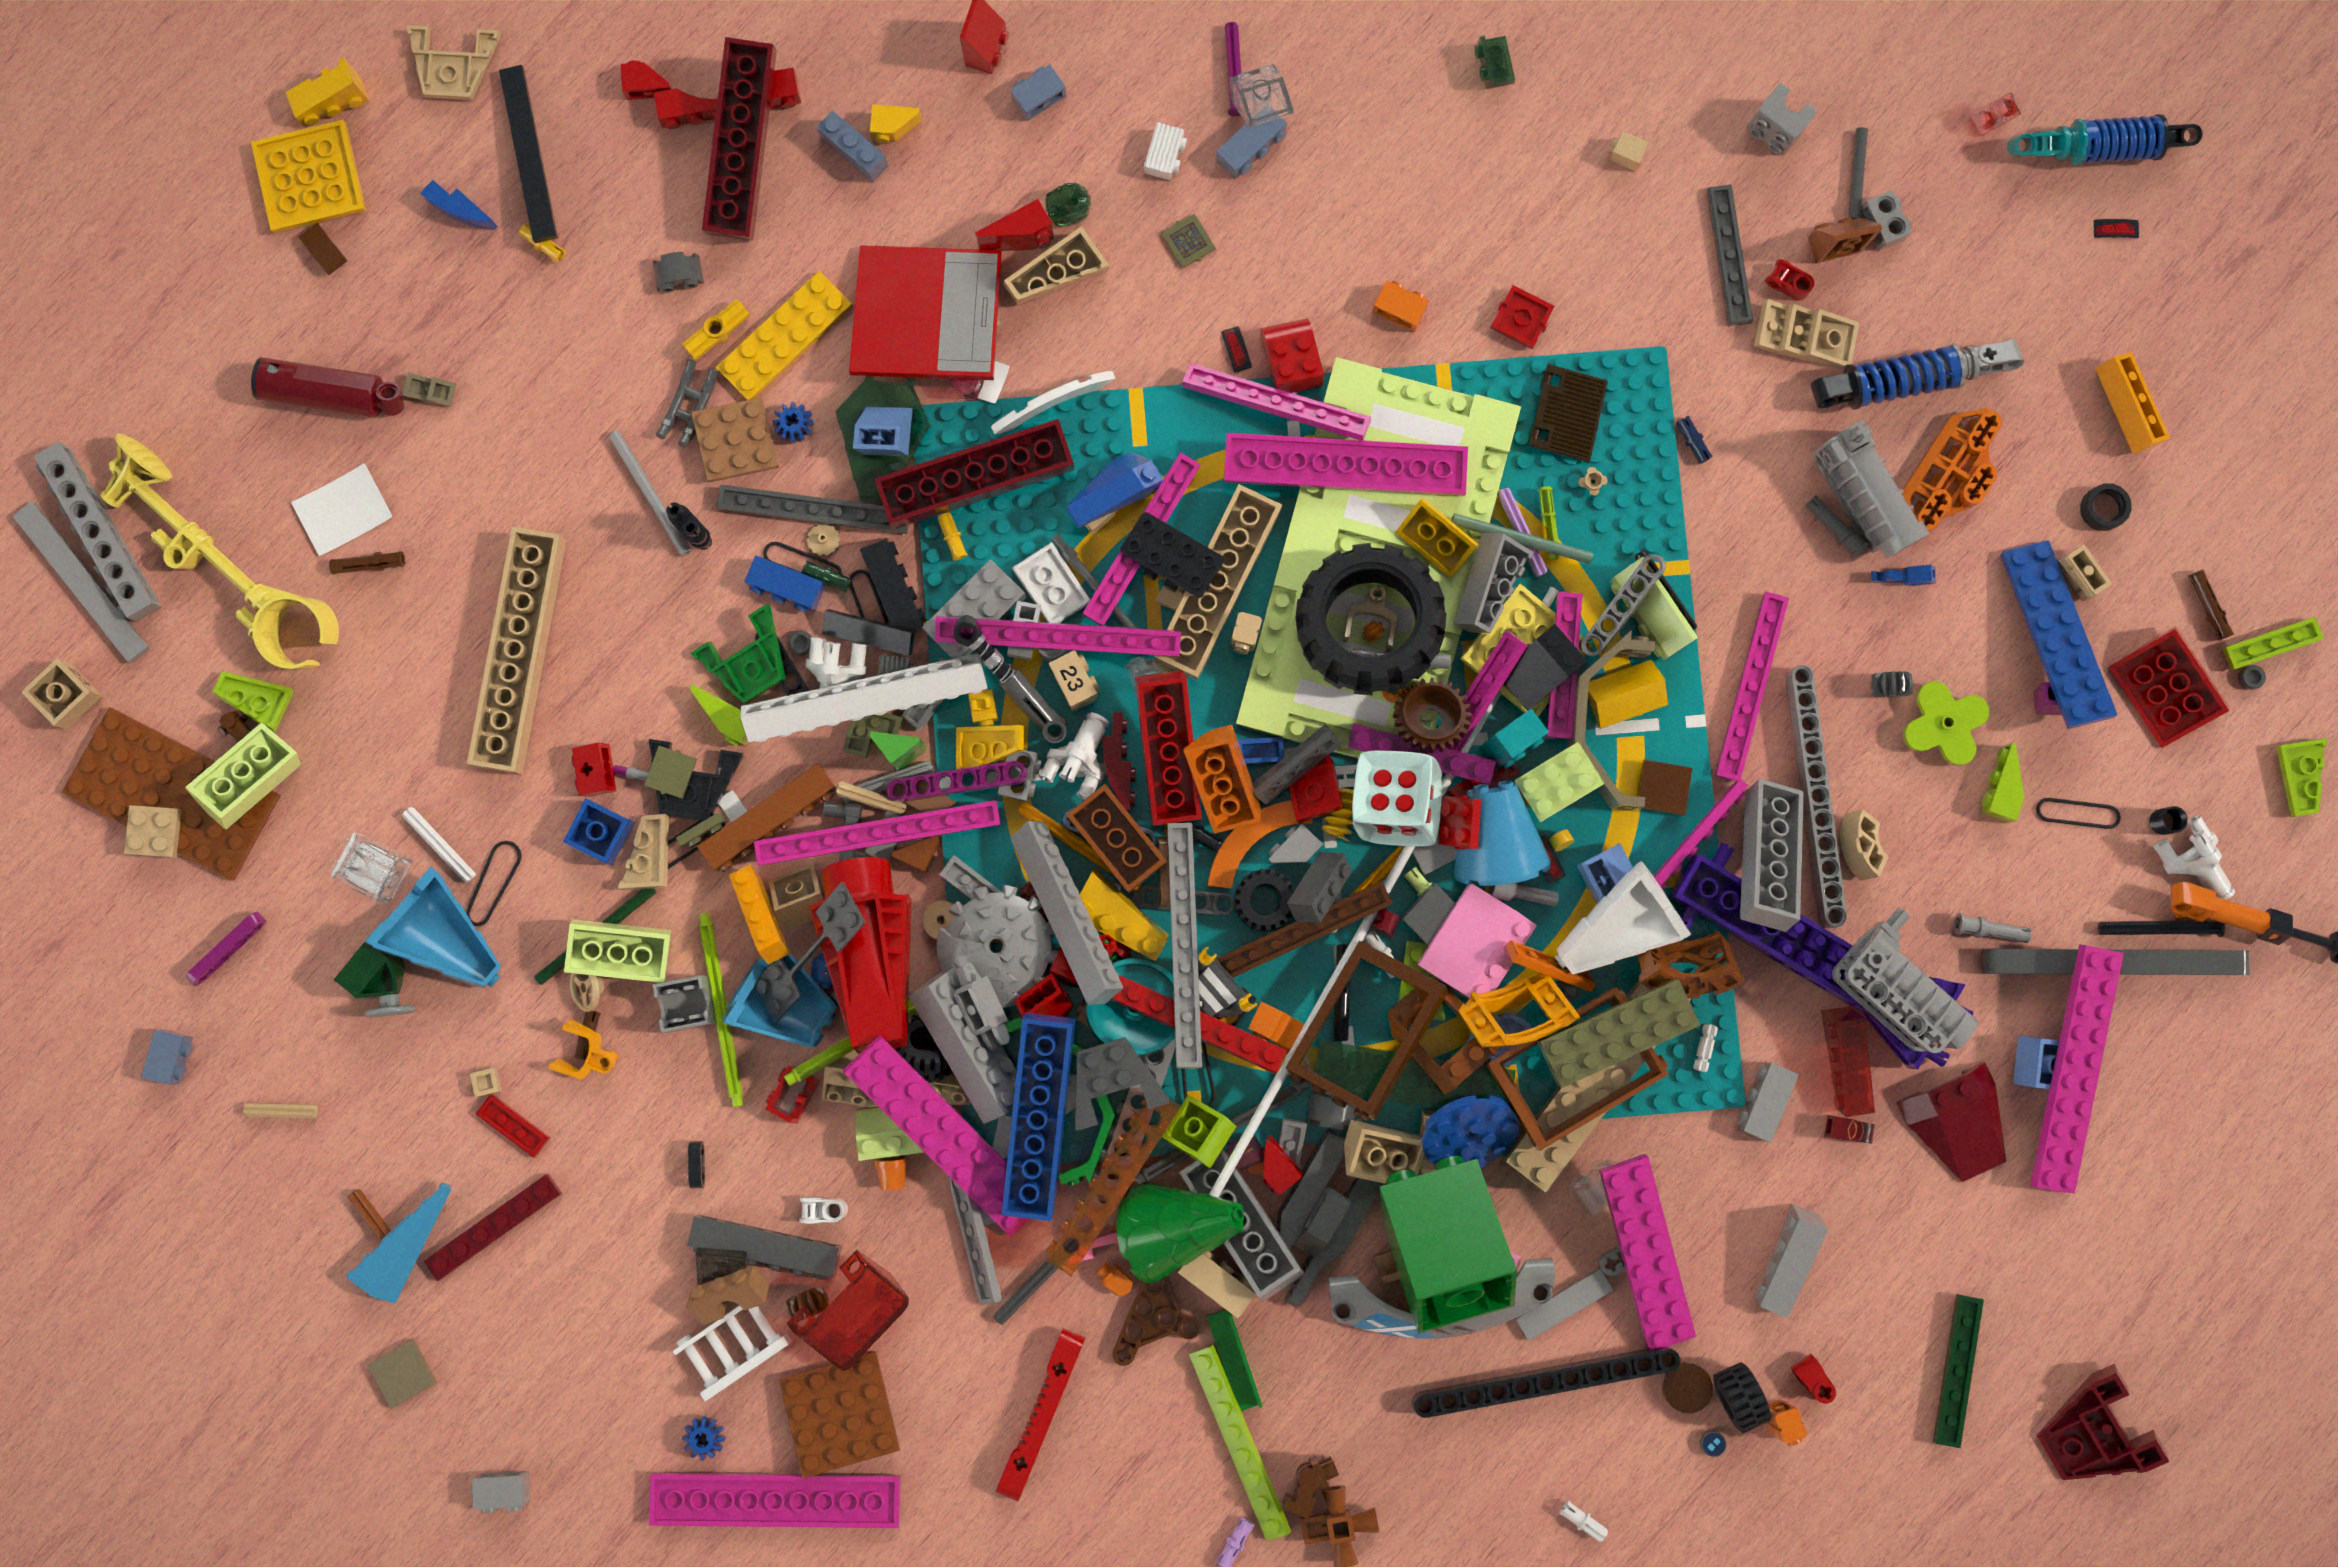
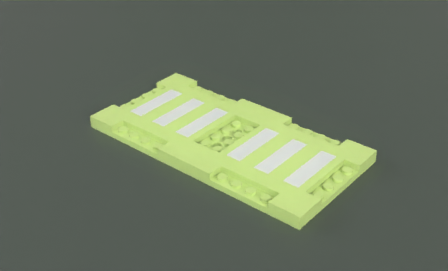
M1336 357L1323 403L1370 416L1371 423L1363 441L1468 446L1465 496L1300 487L1235 726L1275 737H1282V739L1301 744L1326 724L1342 743L1333 752L1359 759L1360 754L1364 751L1347 747L1353 723L1397 734L1400 727H1394L1396 720L1393 718L1395 703L1387 701L1383 697L1382 691L1373 692V696L1354 694V690L1346 687L1338 689L1326 682L1324 676L1318 670L1312 669L1303 655L1296 627L1297 599L1301 596L1302 585L1312 570H1318L1323 565V559L1337 550L1341 551V553L1352 550V545L1371 543L1373 548H1384L1388 544L1403 549V554L1411 559L1417 557L1430 569L1429 574L1432 579L1439 582L1445 598L1446 626L1439 654H1450L1451 663L1450 669L1429 668L1418 680L1412 679L1405 685L1411 689L1413 681L1420 685L1422 678L1426 683H1429L1430 679L1434 678L1435 683H1439L1440 679H1443V685L1447 686L1459 637L1463 629L1454 624V620L1478 546L1450 579L1396 534L1395 531L1421 498H1424L1450 521L1453 514L1456 513L1490 523L1521 406L1477 394L1474 396L1387 374L1382 372V369ZM1316 428L1314 438L1357 440L1320 428ZM1460 528L1479 545L1482 533ZM1363 583L1345 590L1335 599L1328 611L1326 624L1330 634L1340 646L1351 653L1353 648L1385 651L1390 624L1385 619L1373 615L1361 614L1354 616L1348 642H1343L1350 606L1358 603L1365 604L1368 591L1374 586H1378V588L1381 586L1386 592L1384 608L1390 609L1397 614L1393 646L1387 652L1396 650L1410 637L1416 624L1413 610L1403 595L1389 586L1378 583ZM1377 593L1373 594L1374 597H1376L1375 600H1377L1378 598H1380V595H1379V594H1377ZM1373 620L1376 623L1382 621L1384 624L1382 627L1385 629V632L1379 638L1369 642L1368 639L1362 637V634L1365 632L1363 628ZM1399 690L1394 691V692H1391V693H1392V694H1398V693H1399ZM1433 710L1423 712L1420 716L1422 726L1427 729H1436L1439 714Z

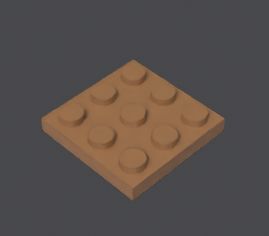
M762 397L691 412L708 483L779 468Z

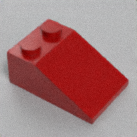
M972 0L960 34V42L965 66L992 74L994 67H998L1002 56L1000 50L1002 45H1006L1009 32L1006 31L1005 21L985 0Z
M1038 199L975 232L980 250L1019 251L1034 250L1038 247L1041 249L1048 246L1052 242L1051 240L1054 239L1052 223Z

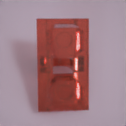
M2009 92L1972 113L1971 116L1980 136H1983L2021 115V112L2015 103L2013 94ZM1992 111L1999 115L1995 120L1992 117Z

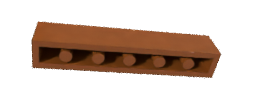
M817 763L697 847L714 871L718 872L721 870L725 872L734 865L733 861L738 857L745 858L754 852V841L774 838L773 833L780 828L786 830L795 823L793 819L799 815L804 817L815 809V804L820 801L824 803L830 800L835 795L833 792L836 790V786L822 765Z

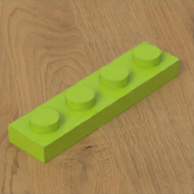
M2316 617L2224 647L2222 651L2229 669L2232 671L2323 640L2324 637Z

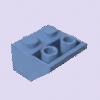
M866 407L855 424L853 449L863 455L908 456L912 408Z
M1620 843L1576 865L1596 904L1604 896H1607L1615 885L1633 868Z

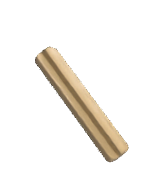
M842 781L836 787L837 795L900 816L906 810L905 802H897L888 796Z
M246 1103L243 1107V1115L246 1117L313 1119L318 1116V1106Z

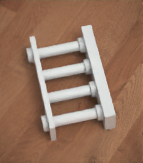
M740 1306L693 1338L688 1334L677 1342L679 1347L673 1353L677 1355L684 1350L705 1381L703 1385L706 1389L700 1393L704 1401L722 1391L792 1342L787 1333L781 1337L779 1333L776 1334L758 1306L748 1309V1311L768 1340L766 1341L768 1346L761 1351L758 1347L755 1349L734 1316L743 1310ZM725 1321L747 1354L745 1356L747 1361L741 1365L733 1361L713 1330ZM704 1335L726 1368L724 1370L726 1375L721 1379L712 1375L693 1345L694 1342Z

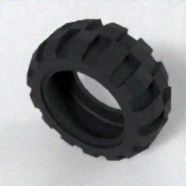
M1371 543L1352 545V550L1341 553V551L1337 550L1323 559V565L1318 570H1312L1302 585L1303 590L1300 598L1297 599L1295 616L1298 641L1303 649V655L1312 669L1318 670L1324 676L1326 682L1338 689L1346 687L1354 690V694L1373 696V692L1385 690L1389 694L1405 688V684L1412 679L1418 680L1431 667L1434 657L1439 654L1446 626L1445 598L1439 582L1434 581L1430 576V569L1417 557L1411 559L1403 554V549L1388 544L1384 548H1373ZM1363 583H1378L1398 591L1409 602L1415 616L1416 624L1410 637L1396 650L1381 656H1360L1344 649L1330 634L1326 618L1332 603L1345 590Z

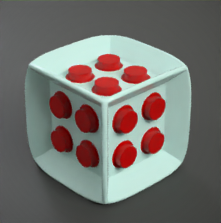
M1367 751L1360 754L1355 774L1352 815L1353 827L1362 840L1398 846H1429L1435 844L1439 830L1442 804V772L1437 760L1432 756L1415 752Z

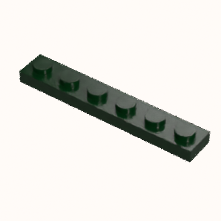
M1956 1294L1933 1442L1936 1444L1961 1449L1984 1299Z

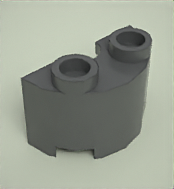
M673 252L661 255V261L659 262L653 261L657 291L669 293L675 290L674 287L678 285L691 289L697 287L698 284L704 283L700 257L696 253H693L692 256H684L683 252Z
M1316 1093L1315 1095L1309 1094L1306 1115L1307 1124L1348 1130L1350 1121H1355L1356 1115L1353 1113V1108L1347 1105L1345 1108L1332 1102L1333 1098L1327 1094H1324V1096Z

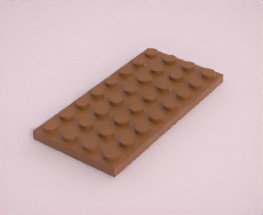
M111 707L105 713L61 792L127 826L129 805L182 809L177 853L232 881L236 879L281 797L280 794L271 790L225 830L206 813L185 788L216 761Z

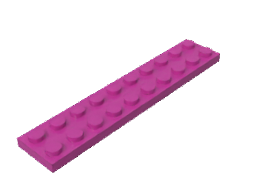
M1227 433L1224 482L1465 496L1468 446Z
M2079 944L2030 1186L2075 1194L2124 953Z
M881 1035L843 1069L844 1073L1010 1237L1029 1220L1028 1218L1002 1215L1007 1161Z
M651 1473L649 1526L899 1528L901 1475L817 1474L802 1478V1474Z

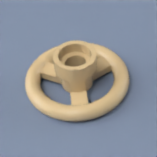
M571 973L570 991L575 1004L585 1012L594 1010L598 1005L600 994L604 991L602 978L600 976L588 975L589 978L582 979L578 974ZM577 986L579 987L580 992L582 994V999L579 995Z

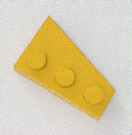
M1024 726L956 727V770L989 765L1024 750Z

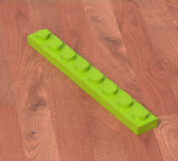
M1214 1345L1192 1351L1189 1354L1266 1541L1288 1535L1291 1532L1290 1526Z

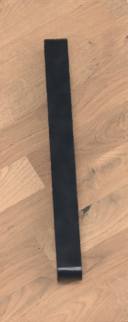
M1670 1347L1651 1351L1647 1349L1420 1391L1413 1396L1412 1407L1418 1416L1430 1418L1672 1372L1680 1366L1681 1358ZM1671 1353L1672 1361L1667 1365H1663V1355ZM1642 1357H1647V1367L1638 1369V1360ZM1617 1362H1623V1371L1615 1374L1613 1372L1614 1365ZM1594 1366H1598L1600 1369L1599 1375L1596 1378H1590L1589 1370ZM1569 1371H1574L1575 1380L1571 1383H1566L1564 1380L1565 1374ZM1550 1376L1551 1384L1546 1388L1541 1387V1378ZM1525 1380L1527 1388L1523 1392H1517L1515 1389L1517 1382ZM1495 1385L1503 1387V1392L1498 1397L1491 1395V1390ZM1472 1389L1478 1390V1398L1475 1401H1468L1467 1393ZM1447 1394L1454 1395V1402L1449 1406L1443 1405V1397ZM1420 1400H1430V1406L1427 1410L1418 1409Z

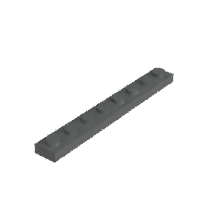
M720 485L718 510L908 535L909 525L894 530L891 529L884 506Z

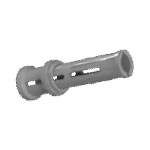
M1963 913L1956 915L1953 924V930L1956 935L1965 933L1974 935L1975 938L1990 936L2029 943L2032 937L2031 928L1994 923L1980 916L1977 918L1966 917Z

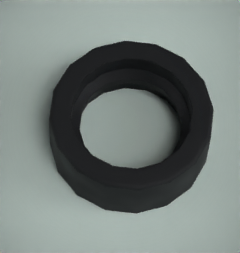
M2104 483L2089 490L2084 495L2080 504V512L2084 522L2098 531H2109L2122 525L2129 518L2132 510L2131 499L2128 493L2121 486L2113 483ZM2108 494L2116 500L2119 513L2115 519L2105 521L2096 515L2093 509V501L2098 495Z

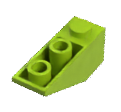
M2011 743L2000 748L1996 758L1999 761L1997 768L1992 771L1989 777V783H1991L1989 791L1984 794L1981 801V806H1983L1981 813L2007 823L2017 821L2025 799L2016 744Z

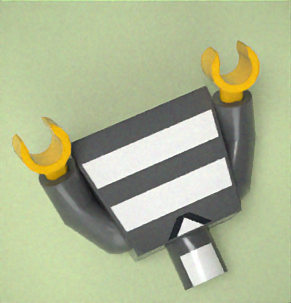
M1206 946L1198 958L1200 1011L1204 1010L1210 1016L1215 1015L1218 1018L1237 1016L1256 1007L1257 1003L1252 1005L1248 1001V998L1252 995L1250 993L1246 995L1243 989L1218 960L1215 959L1217 957L1216 953L1214 956L1207 954L1206 950L1209 947Z

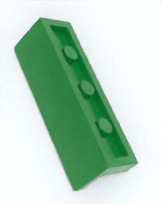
M1223 1309L1206 1315L1226 1376L1241 1411L1255 1406L1263 1407L1232 1314Z

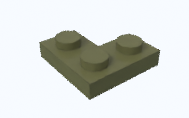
M885 713L883 715L873 714L864 716L857 721L851 720L842 751L867 758L872 741L870 731L898 735L903 718Z

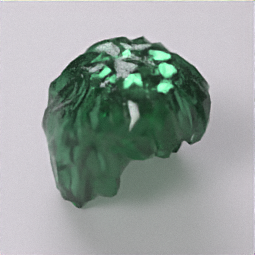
M1076 182L1064 183L1046 194V211H1048V216L1058 227L1075 225L1088 217L1091 197L1085 186Z

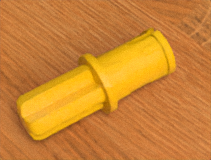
M951 513L941 514L938 517V521L945 536L943 540L949 546L953 561L967 557L968 554L960 538L962 534L958 532Z

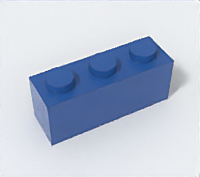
M756 555L744 581L750 586L749 590L758 595H763L765 592L772 595V600L781 604H785L788 601L794 604L793 608L807 613L808 610L815 612L825 589L824 583L820 580Z

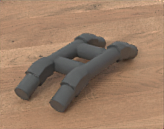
M687 359L675 396L656 433L658 438L665 439L668 432L672 429L676 417L689 422L678 442L679 446L683 448L688 446L696 433L692 414L680 409L683 399L687 396L698 400L694 411L705 409L714 391L719 372L715 368H709L702 392L690 388L697 363L691 359Z

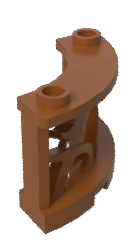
M1719 931L1699 939L1678 941L1637 955L1642 974L1638 976L1640 983L1652 989L1672 979H1679L1688 999L1700 998V994L1714 992V995L1721 994L1745 982L1736 964L1731 943ZM1723 952V955L1716 959L1717 955ZM1673 963H1691L1699 966V968L1693 973H1681L1670 965Z

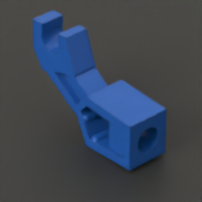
M1932 564L1909 566L1903 568L1904 571L1890 569L1885 570V572L1871 571V581L1874 583H1904V585L1908 586L1936 584V567Z

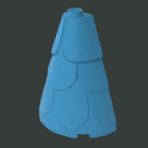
M431 866L415 883L412 891L384 923L381 922L365 940L368 945L376 950L409 960L410 963L441 972L443 976L477 987L485 988L487 985L492 987L500 978V975L497 973L501 966L481 932L476 931L462 905L458 904L441 875Z

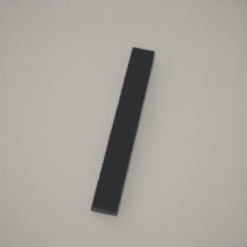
M517 65L500 69L499 73L532 239L534 243L557 239L558 234L524 67Z

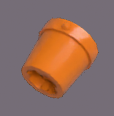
M900 1155L875 1159L874 1166L877 1168L881 1190H897L905 1187L906 1156Z

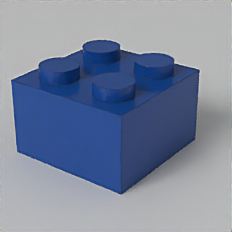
M585 798L563 842L613 866L635 822Z

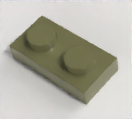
M718 812L676 838L681 846L692 848L703 841L701 839L708 833L712 836L723 829L722 825L727 823V820L722 813Z

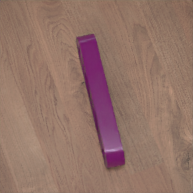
M258 911L250 914L191 968L185 977L193 986L203 983L266 924V920Z

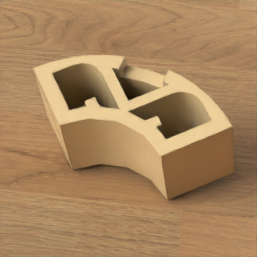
M1863 809L1844 814L1839 830L1840 845L1844 859L1849 869L1861 881L1880 877L1889 858L1879 842L1878 831L1881 823Z

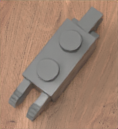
M971 962L958 967L955 970L961 988L955 990L954 997L970 1032L976 1036L981 1034L987 1048L991 1050L999 1047V1043L1002 1045L1007 1044L1010 1036L1004 1022L1008 1021L988 976L981 978Z

